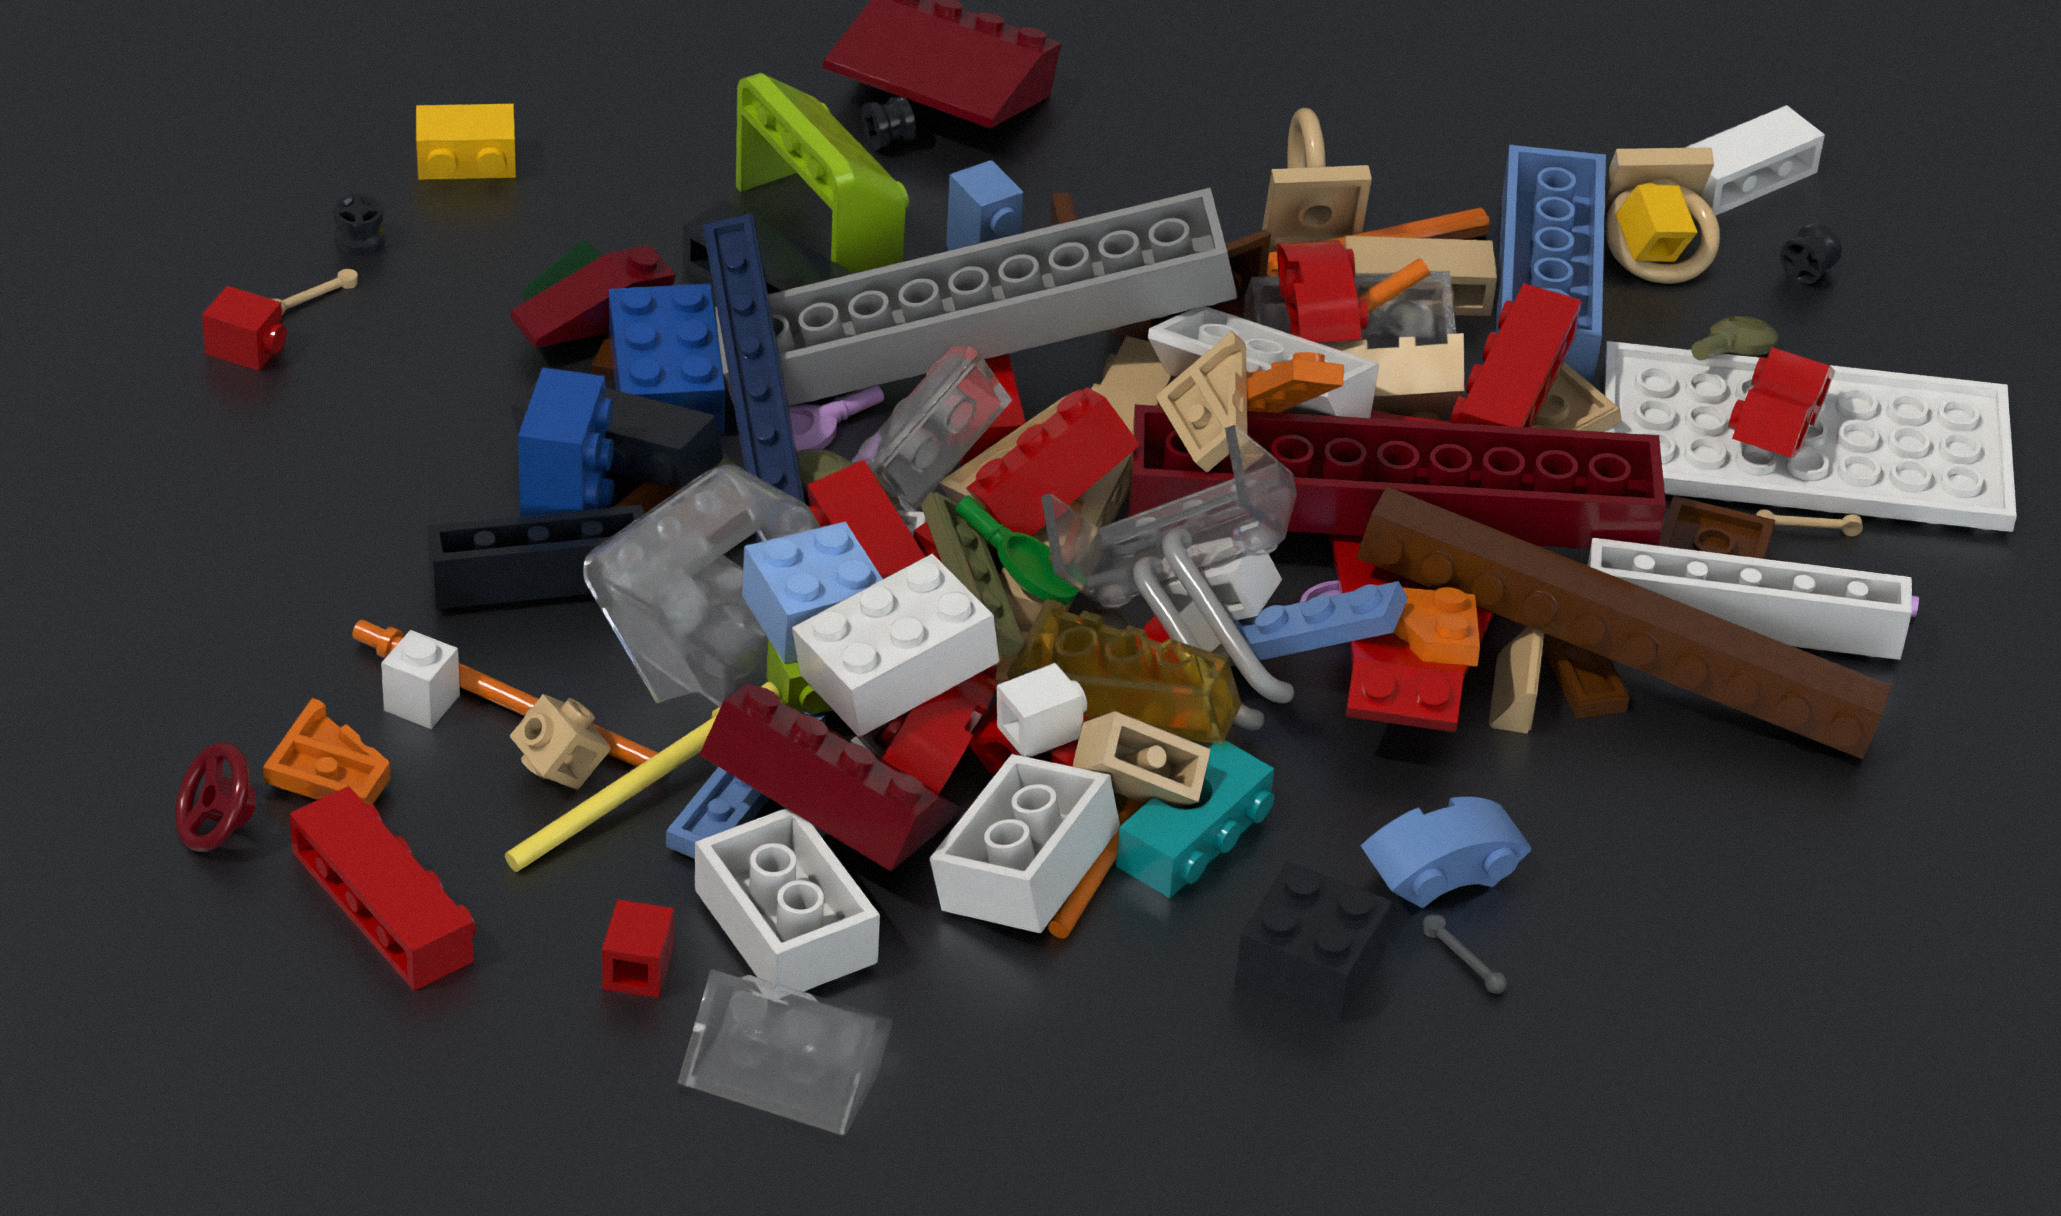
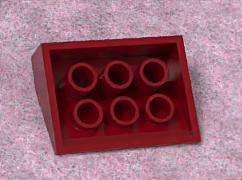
M871 0L825 57L822 69L992 128L1050 97L1062 43L1047 39V34L1036 28H1016L1004 24V18L992 13L975 14L962 9L963 5L956 0Z
M750 683L745 684L723 700L699 754L889 871L896 868L955 819L961 809L957 804L923 785L915 777L905 774L875 756L867 748L850 741L827 727L819 719L807 715L779 698L769 689Z

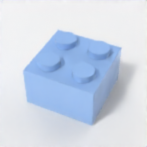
M846 522L744 546L742 597L784 664L798 661L792 627L883 580Z

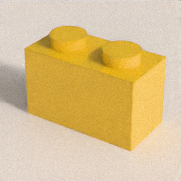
M514 104L416 105L418 180L516 178Z

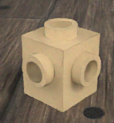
M542 694L535 705L527 711L523 720L510 735V738L524 753L521 757L522 763L532 773L542 779H550L576 790H579L612 748L591 724L595 717L584 705L572 698H568L566 702H563L545 694Z

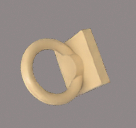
M1304 107L1297 110L1292 117L1289 128L1288 168L1271 170L1262 230L1266 229L1271 234L1269 251H1277V243L1324 241L1362 233L1372 181L1369 165L1326 167L1323 134L1317 115L1310 108Z
M1712 148L1616 149L1605 178V215H1607L1605 220V236L1609 249L1615 259L1630 273L1654 283L1675 284L1697 277L1715 259L1720 245V228L1713 210L1701 197L1714 166ZM1638 184L1679 185L1689 212L1698 223L1701 233L1700 245L1695 254L1689 259L1669 265L1633 260L1616 213Z

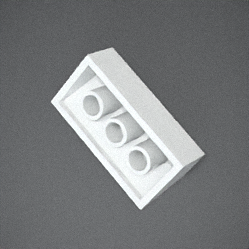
M1206 306L1191 309L1149 328L1148 339L1166 373L1175 377L1182 374L1231 331L1246 344V379L1251 378V372L1271 369V364L1274 362H1287L1291 360L1294 353L1314 352L1325 355V362L1344 365L1343 386L1279 413L1370 418L1379 363Z

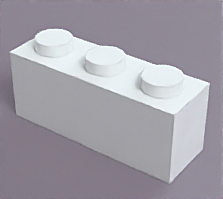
M1786 105L1685 148H1712L1714 166L1701 197L1709 204L1716 216L1817 173L1825 134Z

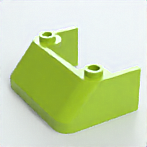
M763 73L740 79L737 86V189L743 192L798 173L833 210L831 261L854 274L903 262L905 209L908 208L909 199L902 183L895 181L834 118L823 102H819L815 97Z

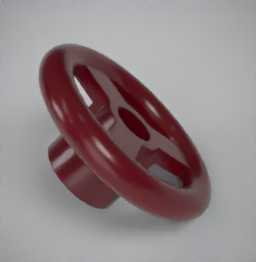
M217 742L206 747L193 760L182 780L176 802V827L179 837L185 846L195 852H208L222 845L235 828H241L247 824L254 812L256 792L253 786L249 785L248 763L243 752L232 743ZM224 759L230 764L232 779L222 776ZM205 774V785L200 792L199 801L193 807L197 788ZM206 819L219 822L214 829L205 835H199L196 832Z

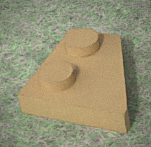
M1233 331L1228 333L1155 396L1194 462L1206 472L1210 471L1247 439L1246 344Z

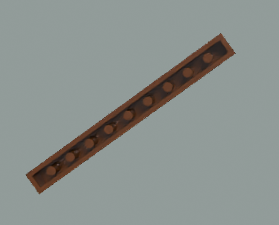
M1386 487L1371 514L1356 556L1357 559L1435 590L1450 587L1459 589L1467 594H1475L1476 606L1860 759H1863L1882 717L1891 689L1889 684L1390 487Z

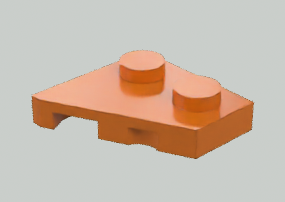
M1450 587L1439 588L1436 591L1403 588L1408 599L1394 633L1400 639L1408 642L1410 649L1424 662L1477 666L1480 640L1475 594H1467L1459 589Z
M314 698L310 700L263 766L264 783L317 800L350 786L364 803L370 802L374 804L391 779L390 762L375 748L364 745L360 735L346 724L339 727L326 714V705Z

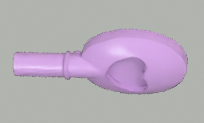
M871 386L841 398L836 397L834 401L822 406L815 404L789 406L797 451L805 449L823 450L835 438L837 424L841 420H847L849 416L884 401L883 391L880 386Z

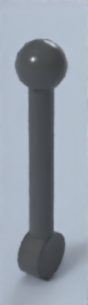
M1431 914L1424 918V934L1431 938H1440L1485 980V987L1489 992L1500 994L1506 989L1508 983L1505 975L1498 971L1492 972L1447 931L1446 920L1442 916Z

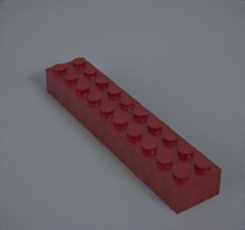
M1138 404L1134 406L1132 434L1140 443V446L1130 454L1129 522L1364 536L1374 508L1386 487H1390L1537 546L1590 549L1592 538L1659 545L1666 509L1659 435L1247 411V439L1210 471L1206 472L1194 462L1161 406Z

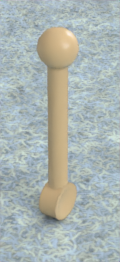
M343 269L338 272V277L284 300L277 298L272 300L281 302L283 315L286 309L337 288H354L358 284L357 272L353 269Z
M1766 509L1756 513L1757 516L1774 519V525L1836 529L1842 530L1845 535L1850 537L1859 535L1863 530L1862 519L1854 514L1847 515L1841 520L1773 515L1771 511Z

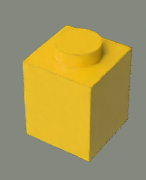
M1638 184L1616 213L1634 261L1675 262L1698 233L1679 185Z

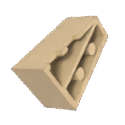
M1464 333L1447 334L1448 344L1416 346L1415 336L1399 337V347L1368 349L1367 340L1319 343L1379 363L1371 411L1449 422L1458 397L1464 393Z

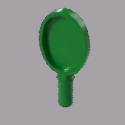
M970 495L964 497L957 504L955 511L986 540V544L992 545L997 550L1001 563L1011 578L1022 589L1032 596L1054 605H1069L1079 591V582L1068 564L1063 568H1057L1051 564L1049 554L1053 549L1030 535L1012 532L1004 524H999Z

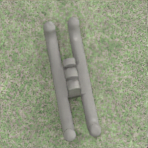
M1184 529L1171 530L1166 533L1162 541L1163 553L1169 566L1193 601L1179 613L1156 578L1163 571V563L1154 556L1144 557L1136 562L1133 568L1135 584L1219 712L1240 728L1250 731L1258 730L1264 725L1265 718L1263 713L1257 709L1245 706L1236 698L1210 659L1212 657L1231 658L1250 686L1270 701L1277 703L1291 701L1294 697V688L1291 684L1274 678L1260 663L1248 642L1242 636L1238 627L1186 552V549L1192 544L1191 534Z

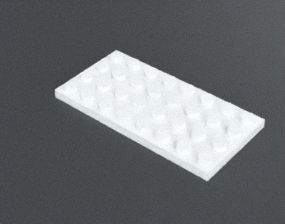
M1606 342L1603 395L1620 408L1622 422L1604 432L1659 435L1665 494L2013 532L2017 514L2007 384L1830 365L1835 370V374L1814 426L1809 424L1804 446L1794 458H1790L1734 440L1732 437L1735 430L1728 428L1736 401L1738 399L1745 401L1748 390L1753 388L1751 382L1759 357L1717 354L1701 361L1694 358L1691 350Z

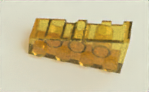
M1048 598L1024 640L1025 645L1017 653L1007 672L1008 680H1012L1056 663L1071 681H1077L1082 687L1087 699V710L1083 714L1090 719L1116 711L1186 740L1223 744L1241 707V701L1228 657L1173 639L1160 643L1149 639L1146 631L1128 625L1124 630L1104 624L1102 616L1085 610L1078 616L1066 612L1063 603Z

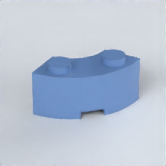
M1480 797L1450 798L1449 807L1425 815L1418 807L1394 819L1360 845L1390 890L1421 908L1427 906L1438 896L1460 886L1482 884L1494 887L1502 878L1510 875L1517 867V864L1532 850L1501 804Z

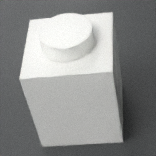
M410 630L381 663L384 711L432 729L460 696L458 648Z
M1056 663L997 685V727L1021 756L1030 758L1079 739L1083 724V712L1087 710V699L1080 684L1075 680L1071 681Z

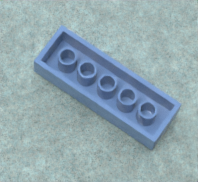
M1509 145L1502 190L1496 333L1500 331L1498 323L1506 300L1514 302L1523 283L1582 300L1575 339L1564 362L1590 384H1594L1602 339L1606 155Z

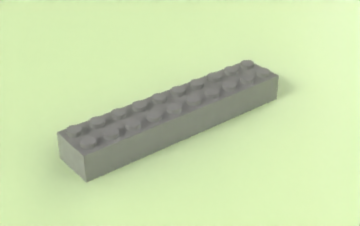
M1211 188L772 293L769 294L788 405L793 406L855 390H863L871 386L896 380L912 378L950 367L962 366L1004 354H1012L1054 342H1062L1087 334L1112 330L1141 321L1162 318L1195 308L1212 306L1220 302L1237 299V293ZM714 307L723 375L733 402L717 307Z

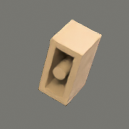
M1114 711L1083 722L1072 767L1109 774L1113 792L1146 804L1155 797L1171 807L1180 808L1199 802L1211 749Z

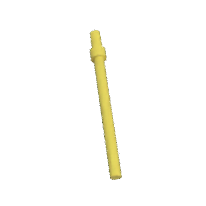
M767 682L760 686L769 689L781 698L778 689L773 683ZM720 707L712 711V718L507 851L505 859L511 869L515 872L520 871L700 753Z

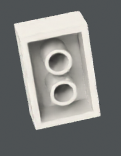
M933 554L792 627L800 675L858 737L871 732L1000 662L994 615Z
M1011 754L930 857L941 910L1041 933L1119 830L1120 822L1110 775Z
M785 808L695 842V891L775 1002L878 963L880 914L814 826L807 820Z

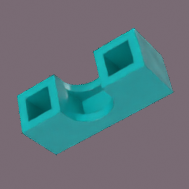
M1219 738L1209 747L1211 751L1199 802L1184 806L1188 809L1184 810L1171 807L1153 797L1119 827L1116 867L1169 899L1186 883L1192 884L1196 882L1210 861L1220 852L1227 853L1236 844L1240 834L1253 822L1260 823L1263 821L1273 806L1275 797L1271 792L1274 768L1223 738Z

